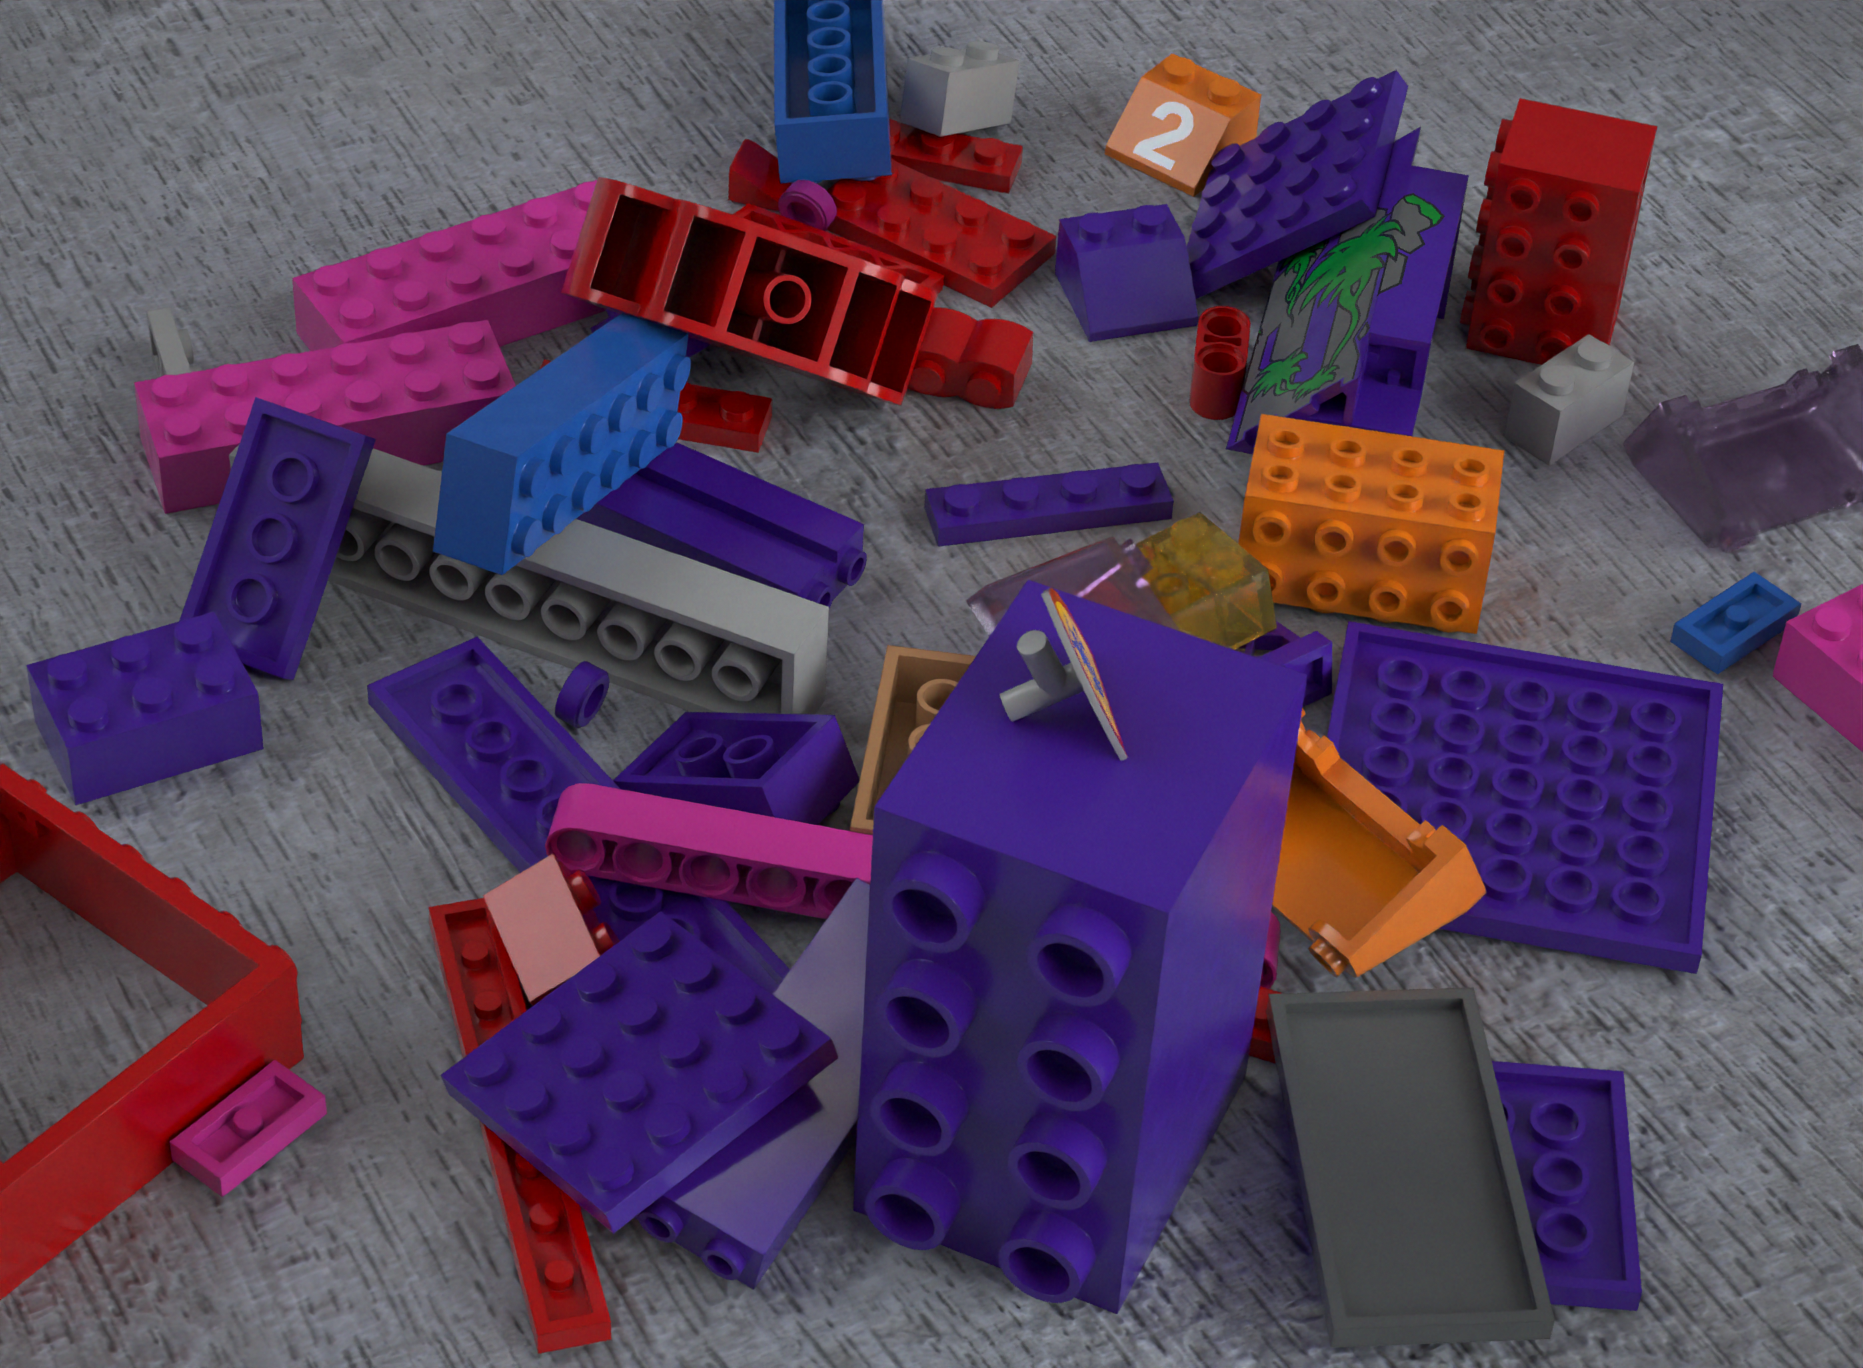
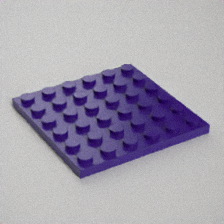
M1348 621L1327 738L1334 743L1340 758L1415 821L1422 824L1426 820L1436 830L1443 825L1464 842L1486 888V894L1468 912L1439 929L1697 974L1703 945L1723 684Z

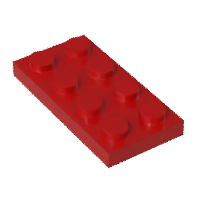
M892 158V175L878 176L869 181H856L851 178L840 179L826 190L833 198L837 209L834 221L826 230L845 239L944 274V286L990 308L995 306L1055 254L1056 235L995 208L983 200L969 196L941 183L935 178L928 177L900 164Z

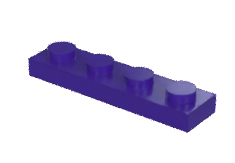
M1158 462L930 488L925 489L924 508L937 546L940 547L1172 519L1174 500Z

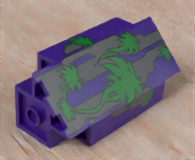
M1421 126L1394 141L1375 217L1278 261L1226 450L1253 454L1261 414L1413 437L1436 319H1444L1469 178V175L1413 166Z

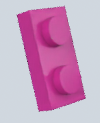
M274 1060L171 1140L172 1160L223 1198L327 1114L325 1095Z

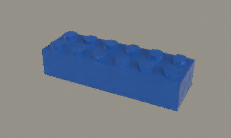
M774 0V127L780 183H793L797 180H809L820 183L823 180L848 178L856 181H869L878 176L892 175L883 0Z
M622 312L446 434L433 552L503 575L525 557H530L538 547L555 534H560L568 524L581 514L590 511L594 504L611 491L617 490L633 474L647 467L650 461L667 448L673 447L679 438L683 424L682 414L678 412L680 391L684 388L691 369V360L686 356L689 333Z

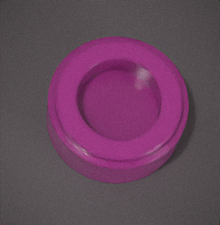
M809 180L794 181L782 194L778 202L779 212L782 216L826 231L837 214L836 204L831 195L823 187Z

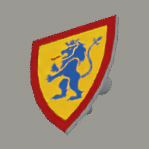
M1052 587L1046 589L1041 595L1071 663L1062 666L1044 632L1033 630L1025 633L1018 640L1017 649L1034 679L1000 693L1005 711L1011 722H1014L1085 691L1120 761L1125 760L1128 757L1093 653L1059 594Z

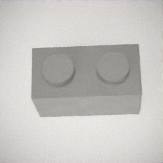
M970 41L965 49L959 50L949 47H934L929 55L908 58L900 122L940 137L1011 123L1020 60L1000 54L999 46L983 41Z
M1588 334L1514 383L1504 437L1550 466L1623 416L1634 361Z

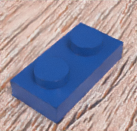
M1754 571L1674 623L1670 642L1718 675L1784 631L1786 621L1799 616L1802 603Z

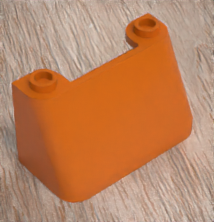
M1303 708L1301 713V719L1306 715ZM1300 720L1272 907L1313 943L1308 948L1310 953L1330 974L1338 977L1343 971H1346L1349 975L1356 978L1468 912L1486 894V888L1464 842L1443 825L1436 830L1426 820L1419 824L1340 758L1334 743L1325 735L1320 738L1311 729L1306 731Z

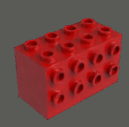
M1519 98L1513 120L1503 118L1501 120L1495 151H1492L1486 170L1484 186H1488L1487 198H1483L1476 226V233H1480L1479 243L1474 247L1468 272V279H1472L1471 291L1467 290L1460 318V324L1470 326L1466 349L1542 365L1588 334L1610 346L1621 304L1658 126Z

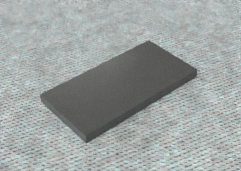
M1474 987L1269 994L1266 1015L1330 1347L1550 1339L1555 1322Z

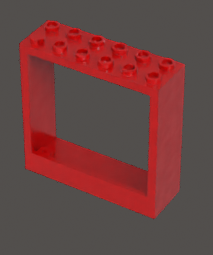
M3 763L0 765V884L18 872L207 1006L6 1162L0 1161V1300L171 1165L174 1161L172 1160L170 1141L272 1061L276 1060L290 1070L304 1058L301 1031L302 1018L299 1009L297 987L298 972L295 963L282 948L276 945H267L245 930L238 919L227 911L219 912L194 895L191 888L184 881L177 877H168L146 862L140 852L129 844L121 845L99 830L86 814L80 811L73 812L46 793L47 790L34 779L26 780Z

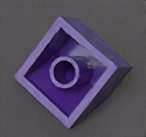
M1167 204L1143 205L1134 209L1105 213H1087L1083 216L1059 219L1055 275L1089 342L1198 325V312L1185 236Z

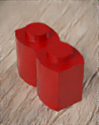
M934 307L908 389L936 397H953L957 395L969 403L985 408L1005 409L1013 407L1032 365L1033 331L1008 320L983 319L977 321L971 316L953 309Z

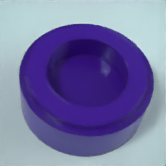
M583 661L577 665L568 676L555 705L556 718L575 728L586 726L595 717L605 700L610 683L608 672L588 661Z

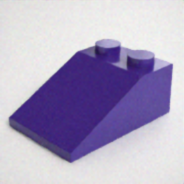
M685 712L613 781L622 790L818 825L825 817L834 813L839 808L840 801L859 783L860 779L835 715Z

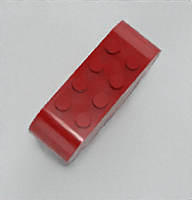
M602 177L597 179L561 291L562 294L619 314L624 312L689 333L688 337L898 406H902L938 296V292L929 287L905 279V276L860 258L711 207L686 200L674 199L635 185Z

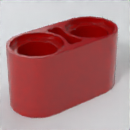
M1229 306L1211 307L1203 311L1198 320L1189 403L1192 410L1203 418L1225 420L1235 416L1245 381L1251 327L1249 317L1237 308Z

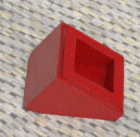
M744 139L729 167L728 200L741 204L750 203L761 208L779 211V199L792 183H780L778 158L756 142Z

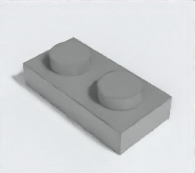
M170 307L147 311L151 356L157 376L201 371L199 365L189 366V364H194L188 329L177 330Z

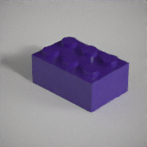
M215 612L184 619L26 665L35 723L75 806L264 749L258 691Z

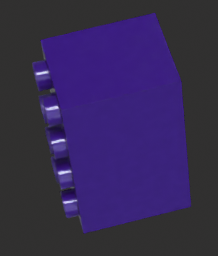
M1027 580L874 806L853 1211L868 1216L878 1231L901 1246L915 1250H929L942 1245L1002 1269L1005 1276L1014 1286L1035 1299L1050 1303H1063L1077 1298L1118 1314L1246 1077L1307 674L1053 588L1068 607L1093 653L1128 757L1120 761L1085 691L1014 722H1011L1001 701L1000 693L1034 679L1017 649V643L1021 636L1033 630L1044 632L1062 666L1071 663L1041 595L1044 590L1051 587Z

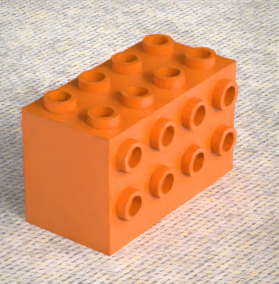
M1261 414L1244 498L1231 596H1242L1260 604L1278 603L1310 608L1319 613L1328 614L1336 612L1368 617L1383 623L1401 622L1433 627L1436 630L1448 633L1459 631L1477 634L1496 533L1504 450Z

